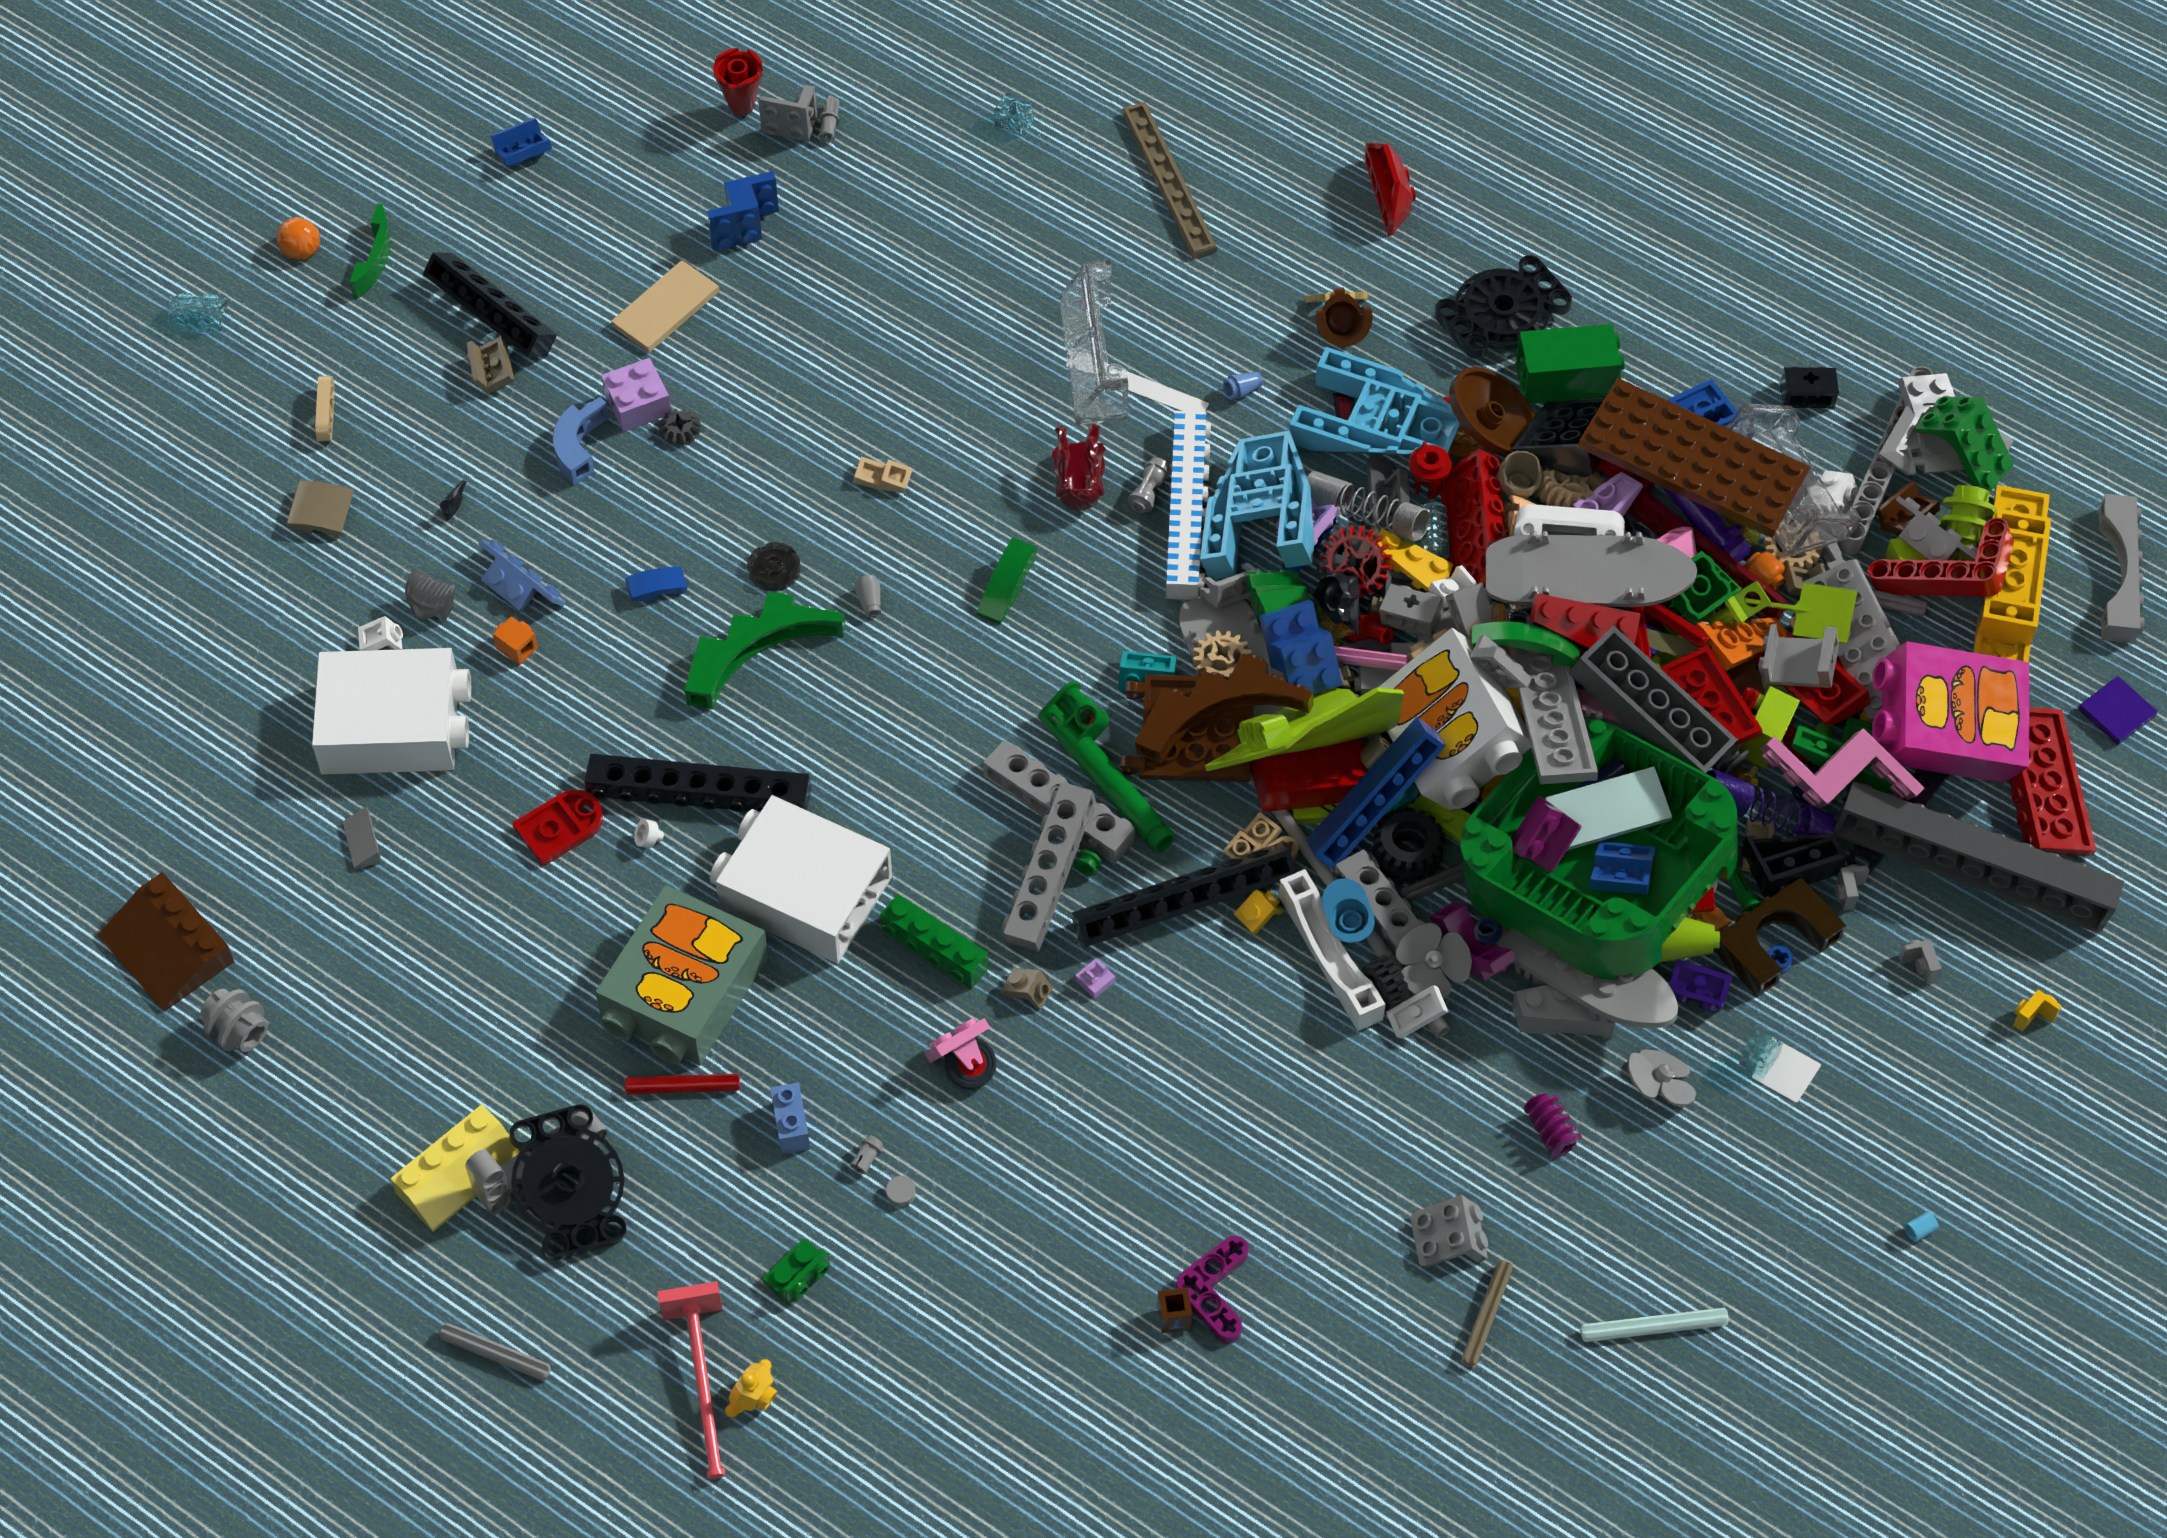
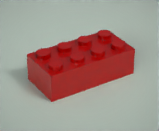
M1362 738L1325 747L1252 760L1251 774L1262 812L1311 808L1340 803L1368 771L1360 759V751L1364 747Z

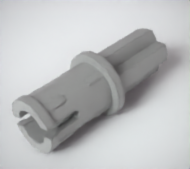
M828 96L825 99L823 113L820 115L821 127L818 136L824 142H832L834 140L835 128L839 123L838 109L840 102L838 98Z

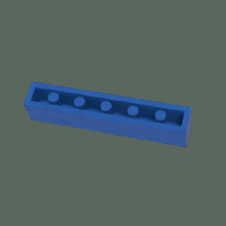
M1418 717L1408 725L1307 838L1306 841L1314 856L1335 870L1336 864L1346 858L1444 749L1446 745L1436 730Z

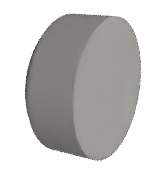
M906 1176L892 1178L886 1186L888 1201L897 1207H905L911 1204L916 1196L914 1182Z

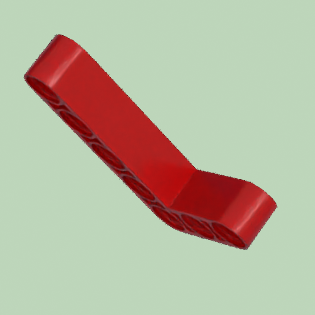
M1993 518L1987 521L1983 527L1975 561L1880 559L1869 565L1867 573L1875 590L1896 595L1991 597L1998 594L2003 587L2014 539L2006 520L2003 518Z

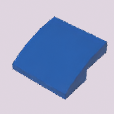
M1599 841L1595 853V866L1590 878V889L1647 895L1654 867L1656 847Z

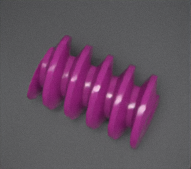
M1542 1093L1527 1101L1523 1110L1526 1114H1529V1120L1531 1123H1534V1129L1540 1133V1139L1545 1142V1147L1548 1152H1551V1157L1553 1159L1559 1158L1570 1152L1576 1146V1143L1581 1140L1582 1136L1580 1133L1571 1135L1576 1129L1575 1124L1565 1125L1571 1117L1569 1114L1560 1116L1565 1107L1563 1105L1554 1106L1559 1101V1097L1557 1095L1548 1096L1546 1093Z

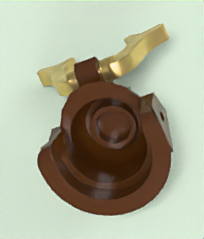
M1344 287L1334 288L1332 292L1304 296L1305 303L1326 301L1323 308L1316 311V324L1319 334L1329 343L1348 347L1361 342L1369 333L1373 321L1372 309L1370 307H1360L1356 301L1368 299V292L1345 291Z

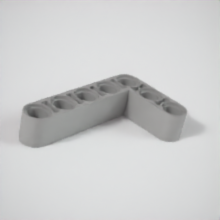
M580 1111L571 1117V1120L576 1126H583L588 1122V1117L584 1112ZM593 1113V1122L589 1130L596 1132L605 1139L608 1130ZM560 1125L548 1134L557 1133L560 1129ZM584 1135L582 1138L588 1140L589 1136ZM595 1140L594 1144L597 1146L599 1142ZM482 1149L470 1156L465 1164L473 1193L491 1215L498 1214L515 1203L512 1194L511 1178L518 1154L502 1166H499L486 1149ZM526 1152L525 1154L530 1156L532 1153ZM522 1161L518 1166L516 1179L522 1178L525 1166ZM517 1187L519 1199L523 1197L522 1188Z

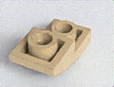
M1259 812L1243 832L1240 830L1223 850V853L1232 859L1265 848L1280 835L1282 829Z

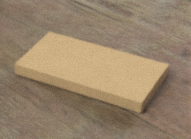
M681 260L611 321L612 327L650 353L720 292L719 286Z

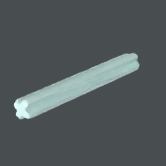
M1725 1308L1590 1323L1581 1326V1337L1584 1342L1726 1326L1729 1317Z

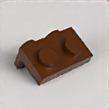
M1910 481L1877 509L1881 529L1899 536L1915 516L1897 503L1896 498L1898 496L1904 500L1910 497L1921 506L1918 510L1925 516L1928 513L1935 515L1940 511L1939 501L1920 495L1917 483Z

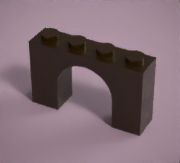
M1801 877L1792 884L1783 885L1773 897L1767 896L1762 899L1753 911L1743 912L1731 926L1725 925L1718 930L1720 931L1719 948H1714L1715 954L1757 998L1779 983L1783 971L1760 945L1757 932L1761 928L1775 923L1790 925L1800 931L1820 953L1842 939L1846 924Z

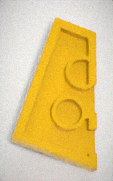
M1384 529L1380 530L1377 537L1382 535L1384 538L1378 544L1380 547L1389 544L1390 548L1384 550L1383 553L1384 555L1392 554L1393 556L1392 559L1385 560V564L1392 565V569L1395 572H1403L1412 579L1413 582L1411 584L1416 589L1420 590L1423 588L1429 592L1428 588L1431 582L1450 576L1453 563Z

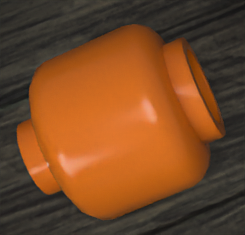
M1756 552L1745 564L1746 569L1773 590L1779 588L1785 580L1783 577L1785 572L1784 564L1770 552Z

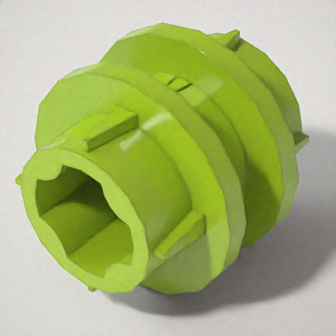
M1955 486L1953 497L1943 499L1942 506L1951 511L1950 515L1940 516V525L1946 528V532L1949 528L1954 530L1962 537L1961 540L1975 541L1979 545L1983 527L1987 522L1984 521L1985 516L1995 515L1996 507L1989 503L1990 492L1976 486Z

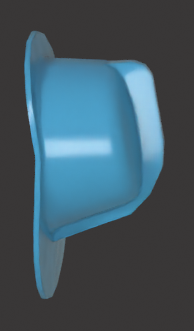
M1347 878L1336 879L1331 882L1323 892L1322 905L1334 936L1347 943H1356L1366 939L1373 931L1375 920L1364 889L1356 881Z

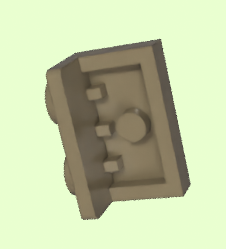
M499 336L480 347L473 341L467 343V359L472 369L470 376L476 387H480L487 394H490L514 381L507 341L503 337Z

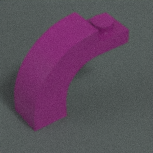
M1451 902L1429 916L1432 923L1438 925L1441 929V940L1447 933L1454 932L1461 935L1470 950L1472 960L1470 973L1477 978L1487 980L1494 974L1506 971L1509 968L1508 965L1516 960L1512 949L1498 947L1493 944L1482 945L1475 940L1474 928L1476 926L1464 904Z

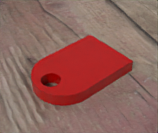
M569 790L562 792L512 822L516 833L544 867L592 838L601 828L603 813L601 805L595 796H591L589 792L583 790ZM584 805L594 807L590 813L585 814L579 811Z

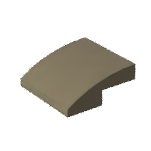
M299 481L286 526L308 534H312L314 529L339 538L354 490L325 482Z

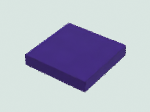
M2119 676L2082 702L2078 708L2081 713L2117 745L2121 744L2156 717L2158 712Z

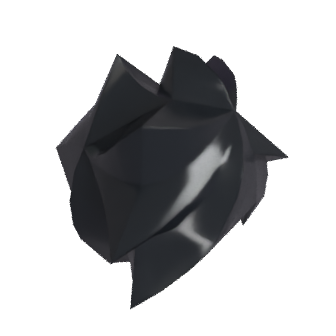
M1328 568L1326 575L1321 577L1312 597L1335 625L1344 623L1359 635L1358 621H1361L1362 617L1359 608L1357 576H1346L1341 571L1332 573Z

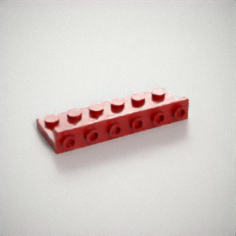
M1478 449L1451 468L1447 478L1441 481L1440 488L1446 559L1453 563L1449 577L1452 576L1457 566L1462 565L1474 578L1476 584L1483 583L1484 588H1486V550L1491 544L1506 538L1502 490L1497 479L1499 459Z
M2029 707V767L2009 779L2012 789L2011 797L2017 811V824L2021 828L2023 836L2022 843L2031 844L2036 849L2047 853L2093 856L2097 850L2062 709Z

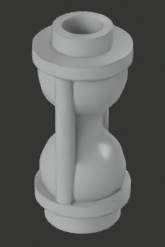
M1154 457L1145 464L1141 485L1135 488L1128 497V503L1134 511L1147 513L1152 510L1155 501L1154 493L1157 487L1161 486L1170 475V466L1165 460Z

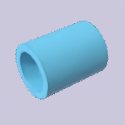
M1926 1212L1906 1223L1904 1228L1908 1237L1913 1242H1917L1937 1231L1939 1225L1933 1214Z

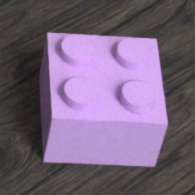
M650 358L601 375L604 394L623 432L663 418L666 412L671 413L669 394Z

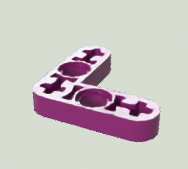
M1240 1236L1226 1238L1178 1276L1176 1289L1184 1288L1185 1281L1190 1284L1195 1282V1291L1199 1294V1297L1196 1299V1293L1192 1288H1188L1191 1310L1218 1340L1226 1344L1234 1343L1241 1337L1242 1321L1212 1287L1247 1260L1248 1243ZM1232 1246L1234 1249L1240 1247V1255L1237 1253L1231 1254L1226 1264L1224 1258L1230 1254V1247ZM1209 1262H1216L1220 1265L1221 1270L1217 1274H1209L1205 1271L1204 1266ZM1210 1300L1215 1302L1218 1308L1213 1313H1206L1201 1309V1304ZM1222 1313H1224L1222 1321L1227 1326H1231L1232 1324L1234 1325L1233 1333H1231V1331L1229 1330L1223 1332V1323L1219 1319Z

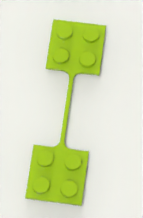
M1803 583L1800 600L1796 605L1771 602L1767 607L1791 610L1796 614L1793 636L1823 639L1825 627H1837L1839 643L1847 644L1857 591ZM1745 598L1747 604L1759 605L1760 600ZM1715 609L1702 617L1701 621L1708 622L1707 618L1714 615Z

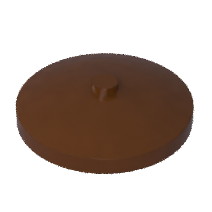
M1480 367L1464 369L1450 384L1449 400L1452 410L1460 425L1469 436L1483 448L1498 456L1506 458L1507 455L1513 453L1512 448L1536 417L1523 394L1501 375Z

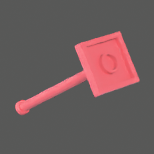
M718 1281L657 1291L663 1320L687 1317L709 1465L707 1478H723L726 1474L725 1469L721 1468L698 1315L723 1310Z

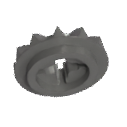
M675 408L673 413L666 412L665 417L660 420L659 432L661 437L673 445L688 444L694 441L701 431L700 420L697 418L696 413H689L687 409L678 411ZM678 421L683 425L682 432L676 426Z

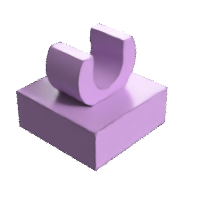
M1097 958L1075 975V981L1094 999L1115 983L1116 978Z

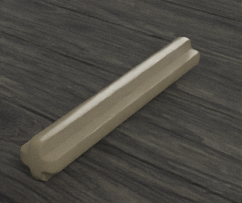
M1504 1260L1497 1262L1461 1359V1363L1469 1368L1477 1366L1512 1272L1513 1265L1510 1262Z

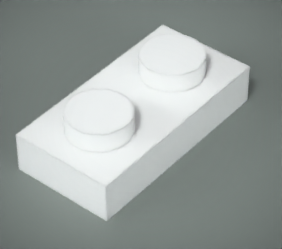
M1432 985L1388 1010L1386 1014L1396 1037L1402 1039L1449 1011L1439 988Z

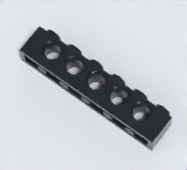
M432 252L422 275L527 357L548 356L557 337L554 331L453 253Z

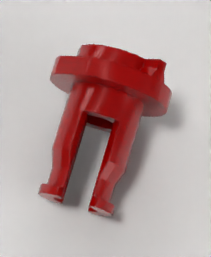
M1424 441L1421 447L1415 449L1410 456L1409 469L1416 481L1414 491L1416 494H1419L1421 484L1429 483L1428 500L1434 499L1439 495L1441 481L1447 478L1451 472L1452 462L1445 449L1436 445H1427V442Z

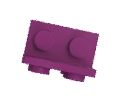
M1539 796L1511 838L1512 846H1514L1513 851L1521 857L1534 861L1546 871L1553 872L1582 826L1546 799Z

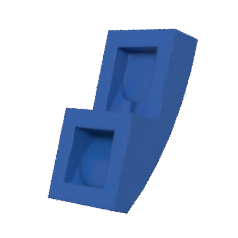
M681 566L642 571L627 576L625 579L631 601H657L659 594H685L688 588Z

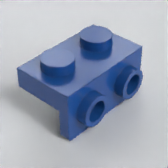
M535 118L490 136L497 158L506 167L518 166L523 160L542 156L545 154V151L552 149L550 140L541 132L538 121Z

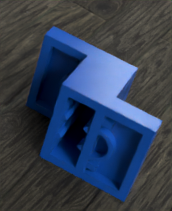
M773 171L724 182L727 206L707 211L713 251L762 240L760 216L779 211L776 178Z
M1712 379L1668 399V401L1725 426L1732 431L1737 432L1741 415Z
M1307 600L1259 616L1271 668L1282 672L1286 682L1295 686L1296 684L1303 685L1313 694L1343 685L1331 632L1318 627L1313 601Z

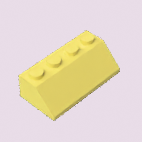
M481 1104L391 1177L395 1193L434 1232L476 1197L465 1167L470 1156L479 1150L486 1149L498 1165L502 1166L519 1154L520 1150L511 1144L509 1134L502 1124Z

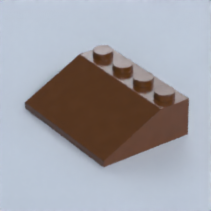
M163 872L138 888L98 934L102 942L164 1012L234 963L227 943Z

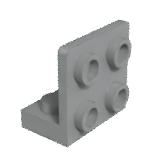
M805 85L802 93L797 95L796 102L764 96L759 97L758 104L761 131L763 133L792 138L794 140L810 141L818 120L814 86Z

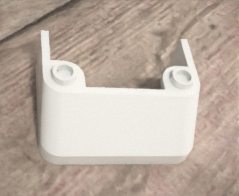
M1527 504L1522 506L1517 512L1514 536L1530 535L1531 531H1536L1537 535H1542L1543 531H1547L1548 535L1624 536L1625 522L1622 515L1616 511Z

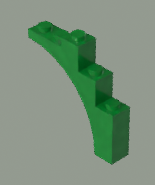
M767 592L761 617L756 618L747 614H734L726 641L716 637H699L684 690L686 704L714 709L718 696L729 678L746 661L778 643L809 636L843 637L845 632L844 613L832 609H816L807 605L797 606L792 595L783 592Z

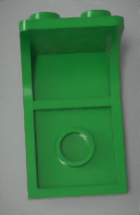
M1943 396L1936 401L1935 405L1915 426L1917 433L1936 435L1953 447L1972 486L1980 487L1990 492L2014 465L1984 398Z

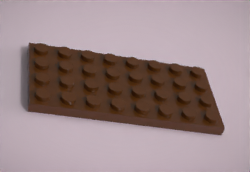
M1617 378L1577 446L1586 452L1771 538L1774 537L1811 468L1798 460L1620 378Z

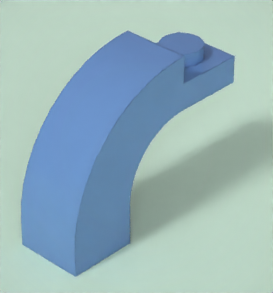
M601 397L587 403L581 410L571 405L560 416L554 428L553 444L557 464L563 476L573 486L594 472L592 456L580 445V442L587 433L609 419L607 403Z

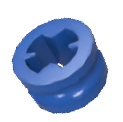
M1780 945L1770 948L1768 954L1773 959L1775 956L1781 960L1784 959L1783 964H1780L1778 960L1775 961L1783 969L1782 974L1786 973L1792 962V953L1788 948Z

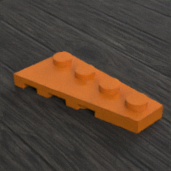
M1776 617L1752 619L1748 623L1742 622L1741 624L1734 620L1731 624L1716 621L1712 625H1706L1705 622L1695 625V627L1709 636L1707 645L1712 647V652L1726 671L1757 658L1765 652L1763 640L1765 635H1769L1771 624H1776L1779 637H1786L1790 634Z

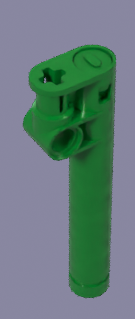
M1077 681L1067 683L1043 707L1038 715L1039 720L1124 818L1133 825L1137 833L1148 843L1150 848L1155 853L1163 852L1174 842L1176 834L1094 742L1109 724L1107 712L1100 709L1091 698L1084 696L1080 691L1081 685ZM1094 714V720L1090 724V717Z

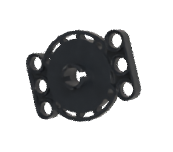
M1526 255L1520 259L1518 271L1500 268L1490 269L1477 273L1467 279L1459 288L1455 300L1444 298L1437 302L1435 318L1467 356L1473 359H1480L1487 354L1488 347L1495 349L1517 348L1519 335L1522 331L1547 329L1552 313L1563 315L1569 312L1572 296L1539 258L1533 255ZM1533 265L1536 267V270L1532 272L1526 271L1523 266ZM1546 281L1551 284V287L1541 288L1538 283ZM1561 298L1566 301V304L1559 306L1553 300ZM1442 308H1450L1453 310V313L1444 315L1440 310ZM1541 319L1545 320L1543 326L1539 328ZM1458 325H1464L1469 330H1467L1466 332H1459L1455 329V327ZM1478 342L1483 345V348L1476 350L1470 347V344Z
M582 1104L519 1120L511 1126L509 1132L511 1144L515 1148L521 1149L512 1170L511 1187L514 1201L520 1213L530 1224L540 1231L548 1233L542 1242V1252L545 1257L553 1261L617 1244L625 1237L627 1230L624 1219L613 1214L618 1208L623 1195L624 1173L622 1163L617 1152L609 1142L596 1132L589 1130L593 1122V1113L589 1107ZM576 1112H584L588 1117V1122L583 1126L573 1124L571 1120L572 1115ZM551 1119L557 1121L560 1125L559 1131L555 1134L546 1133L543 1129L545 1121ZM518 1128H527L531 1132V1138L526 1142L517 1141L514 1137V1132ZM584 1135L589 1136L588 1140L583 1139L582 1137ZM596 1140L599 1143H601L609 1151V1153L605 1155L604 1152L594 1144V1141ZM531 1152L532 1154L528 1156L525 1153ZM612 1159H614L617 1165L619 1176L613 1175V1169L610 1164ZM522 1161L525 1164L522 1178L516 1179L517 1169ZM567 1172L573 1173L577 1176L579 1183L574 1187L573 1191H570L569 1188L562 1187L559 1183H556L559 1175ZM619 1184L618 1195L614 1202L610 1200L613 1186ZM517 1187L522 1188L525 1200L523 1204L518 1197ZM605 1208H610L608 1213L604 1212ZM530 1209L541 1220V1223L532 1218L526 1210ZM609 1222H616L621 1227V1233L616 1237H610L604 1231L605 1225ZM581 1230H587L592 1234L593 1240L588 1245H580L576 1241V1234ZM553 1238L560 1239L564 1244V1249L557 1254L551 1253L547 1248L549 1240Z

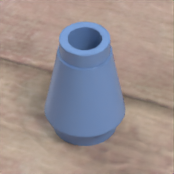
M1259 372L1229 375L1223 381V391L1228 399L1239 400L1263 385L1262 376Z

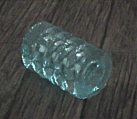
M1436 502L1421 505L1420 507L1428 510L1430 521L1426 533L1420 540L1416 541V545L1447 560L1450 556V551L1448 550L1450 544L1448 542L1447 507L1442 503Z

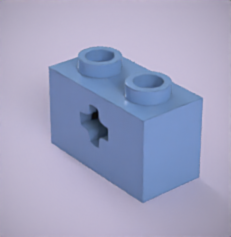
M799 1082L770 1087L781 1155L810 1150Z

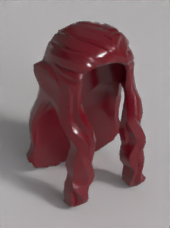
M1062 425L1057 426L1055 431L1058 434L1059 446L1052 451L1054 473L1057 478L1056 497L1060 498L1063 505L1076 511L1091 509V507L1097 504L1099 498L1104 496L1101 479L1105 469L1103 455L1106 447L1102 443L1097 442L1100 433L1099 425H1089V434L1086 437V442L1070 444L1066 438V428Z

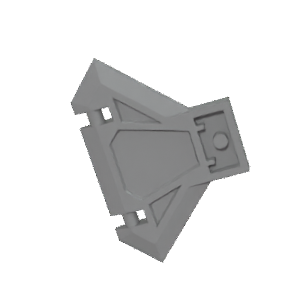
M1947 373L1902 377L1898 381V385L1906 407L1878 456L1907 476L1916 474L1915 467H1920L1924 474L1965 470L1956 451L1948 442L1933 434L1917 433L1915 429L1921 418L1928 413L1939 398L1943 396L1955 397ZM1999 431L2009 451L2014 440Z

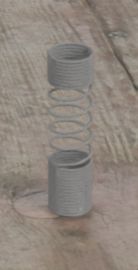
M1317 471L1307 475L1311 498L1317 505L1334 504L1339 511L1338 515H1343L1346 518L1353 516L1355 521H1365L1369 526L1376 524L1379 529L1388 528L1390 533L1412 541L1420 540L1427 531L1430 515L1426 508L1408 502L1400 505L1399 499L1393 500L1388 508L1389 499L1387 495H1383L1376 505L1377 494L1375 491L1370 492L1365 499L1366 492L1363 487H1360L1354 494L1352 483ZM1362 489V502L1359 508L1354 513L1353 507L1355 497L1357 493ZM1373 493L1375 494V501L1371 511L1365 517L1366 503ZM1385 497L1386 507L1382 516L1377 521L1378 506ZM1397 501L1398 508L1395 511L1392 522L1388 524L1390 509L1394 502ZM1364 503L1363 519H1357L1355 514ZM1351 505L1352 515L1344 514ZM1375 508V523H1369L1366 519ZM1387 511V526L1381 527L1378 525V522H1380Z

